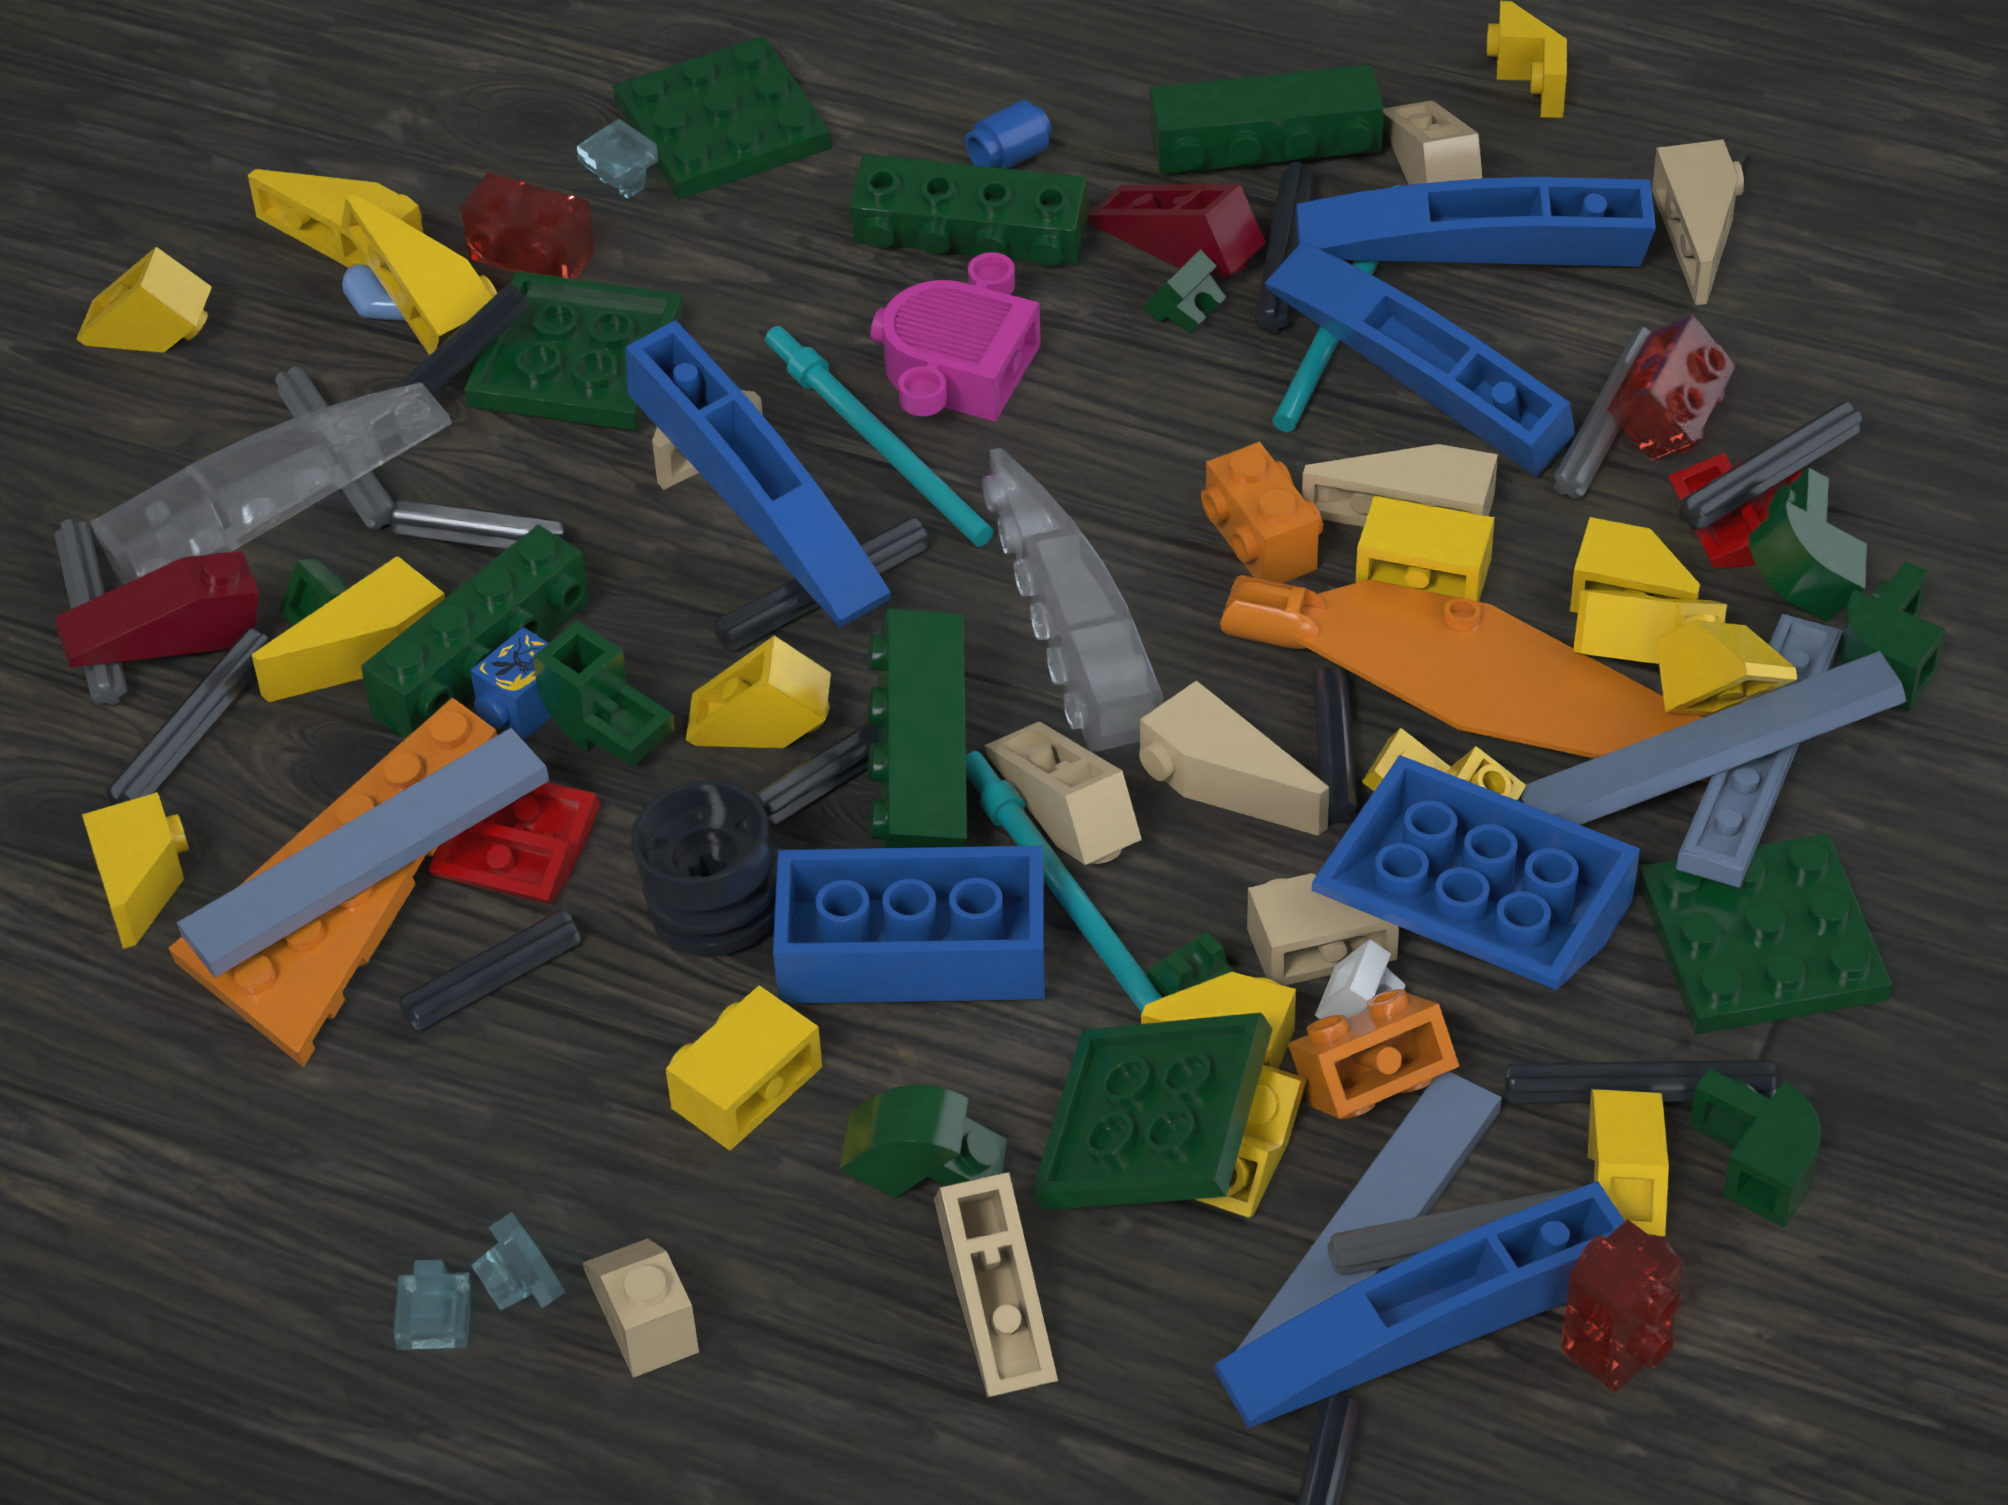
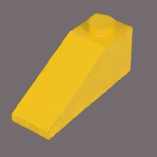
M255 169L248 174L257 218L348 268L360 264L369 266L341 225L346 197L354 193L359 194L423 233L422 215L419 205L408 196L399 195L377 182Z
M354 193L346 197L341 223L342 227L429 355L497 294L491 281L484 275L478 276L469 261L359 194Z
M396 556L251 654L261 696L268 702H273L363 679L361 665L444 600L445 593L400 557Z

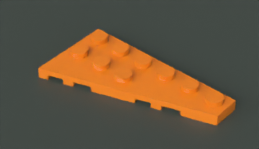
M451 698L242 884L498 736L496 729L457 700ZM438 847L426 854L433 856ZM426 854L215 978L182 937L168 949L176 964L302 1067H305L315 1050L312 1042L326 1018L334 1019L345 1001L342 993L357 967L367 965L415 886L413 875Z

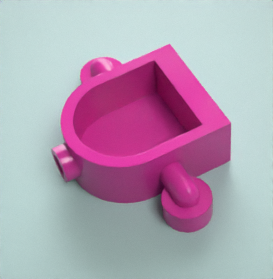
M994 252L980 254L973 258L968 265L969 284L951 280L919 283L896 295L886 308L881 307L878 309L871 326V340L884 344L886 374L892 385L899 390V402L904 411L915 416H929L943 408L987 420L997 421L1041 346L1039 302L1010 295L1015 288L1014 263L1009 257Z

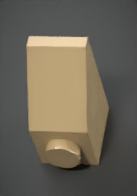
M1310 873L1288 879L1279 878L1248 888L1247 930L1267 979L1286 986L1332 975L1335 965L1369 939L1391 953L1389 961L1397 960L1399 926L1313 892L1312 881L1317 875Z
M647 1238L583 1262L584 1271L633 1378L699 1353L692 1304L666 1250Z

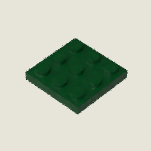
M765 36L743 41L737 45L700 57H694L685 62L652 73L642 74L636 78L613 85L615 103L678 200L832 149L831 131Z
M516 271L511 284L525 295L530 303L529 308L479 355L464 389L467 407L636 431L644 411L627 392L626 346L675 320L680 323L684 313L682 294Z
M1829 833L1757 845L1740 888L1677 870L1678 859L1639 866L1637 883L1695 1035L1889 1001L1892 987L1891 980Z
M1262 1012L1082 1030L1031 1195L1043 1210L1226 1197L1273 1030Z

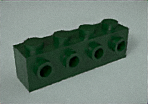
M1372 64L1150 87V134L1159 174L1186 173L1196 170L1355 155L1382 150L1383 105Z
M862 154L849 206L854 242L869 244L878 248L892 246L920 249L934 254L948 252L978 256L994 252L1003 254L1013 260L1032 261L1047 266L1057 264L1078 266L1089 216L1087 177Z
M537 524L361 665L371 716L406 739L451 698H454L463 706L475 697L470 670L516 632L524 627L545 640L590 603L582 551Z
M888 608L881 633L871 632L868 646V669L878 671V687H872L869 695L868 724L870 726H879V743L871 744L868 760L869 782H879V800H872L870 804L868 819L869 839H879V848L964 847L967 840L963 614Z

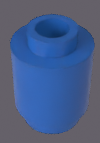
M1019 100L974 124L973 130L965 136L968 155L974 165L1010 169L1048 148L1049 136L1051 134L1050 121L1046 113L1039 106H1033L1026 100Z

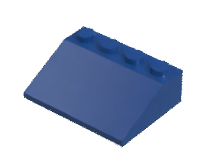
M1399 755L1312 881V891L1557 990L1606 945L1632 903L1640 848Z

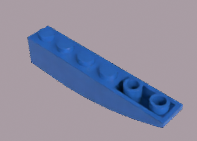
M1511 177L1455 180L1356 192L1298 203L1295 209L1298 246L1303 241L1341 260L1641 267L1656 229L1651 183L1647 179Z
M1302 241L1265 282L1266 289L1535 477H1538L1575 435L1569 401L1440 314L1344 260Z
M676 320L626 346L628 395L840 628L890 600V590L810 474L746 395Z
M1599 1181L1477 1227L1409 1257L1282 1323L1218 1361L1214 1371L1247 1428H1251L1615 1284L1619 1281L1635 1236Z

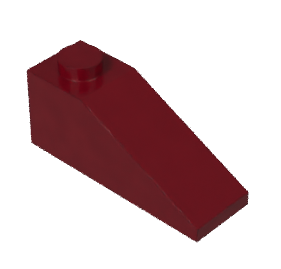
M1240 184L1120 185L1092 209L1088 216L1090 225L1180 269L1199 250H1202L1216 265L1210 274H1216L1220 278L1230 277L1244 270L1249 263L1248 259L1266 244Z
M243 551L182 557L56 616L55 627L70 668L230 649L245 630L255 629L259 590Z

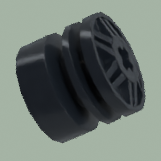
M717 779L689 781L667 789L644 806L633 824L631 848L638 874L643 883V894L647 902L649 918L659 938L675 950L692 955H727L753 945L773 928L775 924L777 860L773 854L774 843L768 816L759 798L741 785Z

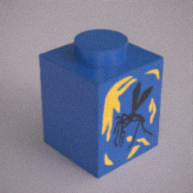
M524 627L470 670L475 693L474 706L479 716L495 729L503 728L508 730L512 728L523 741L551 718L537 688L533 656L549 643Z

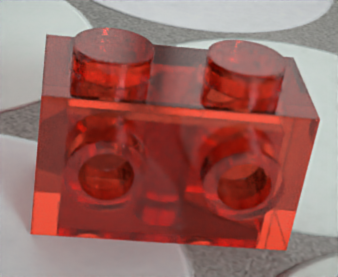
M487 172L461 206L469 259L513 272L520 271L576 279L595 253L589 200Z
M1693 315L1649 333L1607 410L1650 460L1676 451L1678 454L1684 453L1693 448L1704 436L1705 429L1703 427L1712 410L1723 400L1725 396L1724 387L1736 365Z
M1628 1219L1607 1238L1604 1235L1595 1237L1581 1252L1576 1266L1570 1271L1561 1351L1614 1393L1621 1389L1644 1366L1648 1369L1657 1367L1667 1357L1676 1340V1335L1672 1331L1675 1313L1682 1301L1679 1287L1683 1260L1677 1257L1672 1247L1665 1240L1653 1234L1648 1235Z

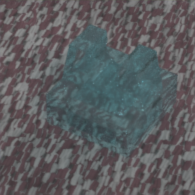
M617 119L577 145L579 163L598 175V178L603 182H608L615 188L619 187L620 194L626 198H630L645 188L646 169L658 161L656 143L621 119Z
M513 1212L489 1227L498 1243L471 1266L500 1310L531 1294L535 1297L541 1308H544L566 1293L548 1262Z
M443 1260L414 1261V1275H399L393 1333L397 1350L468 1348L472 1295L469 1273L447 1274Z

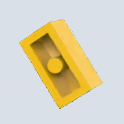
M1374 496L1357 547L1356 583L1371 579L1453 597L1469 598L1479 602L1491 562L1495 517Z
M759 985L741 1002H734L721 1013L716 1024L696 1042L684 1045L674 1055L670 1065L666 1067L671 1109L731 1151L822 1068L819 1027Z

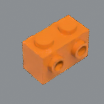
M1261 442L1206 462V489L1201 491L1204 511L1253 577L1285 583L1317 570L1318 536L1323 532L1322 518L1314 502L1310 499L1304 500L1294 487L1290 473L1283 462H1275Z
M1396 989L1372 997L1367 1001V1010L1349 1018H1346L1345 1015H1333L1310 1024L1306 1028L1308 1035L1288 1043L1298 1075L1307 1078L1304 1093L1308 1105L1338 1119L1356 1117L1370 1111L1378 1101L1397 1093H1408L1430 1085L1434 1077L1459 1067L1439 1003L1406 993L1403 989Z

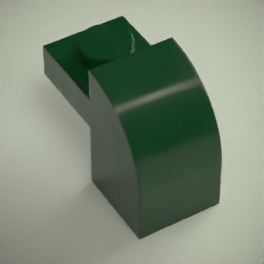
M1808 468L1790 485H1783L1776 491L1768 507L1769 517L1749 534V546L1760 573L1779 595L1802 610L1828 622L1848 604L1854 589L1859 592L1865 590L1867 543L1827 523L1829 478Z
M1905 561L1890 582L1884 579L1879 582L1872 596L1854 589L1848 601L1840 657L1842 665L1880 651L1903 685L1906 702L1898 705V707L1910 711L1938 671L1946 629L1918 617L1921 611L1928 570Z
M578 620L573 622L533 656L537 688L547 711L560 729L585 752L588 753L598 745L632 768L675 731L673 713L627 684L623 650Z
M1709 1068L1695 1089L1690 1128L1733 1149L1729 1156L1723 1196L1785 1228L1805 1200L1811 1188L1821 1135L1820 1123L1815 1109L1799 1090L1785 1081L1773 1097L1769 1099L1757 1093L1749 1084L1740 1080H1732Z
M927 1085L899 1086L876 1094L849 1113L840 1170L896 1199L926 1177L944 1186H950L1002 1174L1007 1139L966 1117L969 1098L960 1093Z

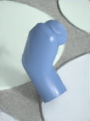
M360 264L353 265L347 269L342 281L343 292L361 317L406 321L369 266Z

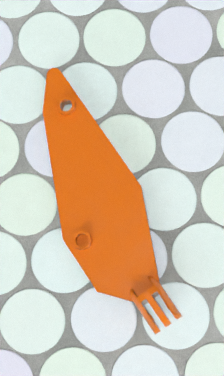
M1240 575L1234 580L1220 622L1221 630L1229 636L1290 649L1308 648L1458 730L1594 759L1703 718L1700 715L1665 712L1664 698L1657 692L1585 654L1573 652L1574 648L1491 604L1473 601L1464 597H1453L1371 579L1317 594L1303 587ZM1712 776L1699 781L1709 783Z

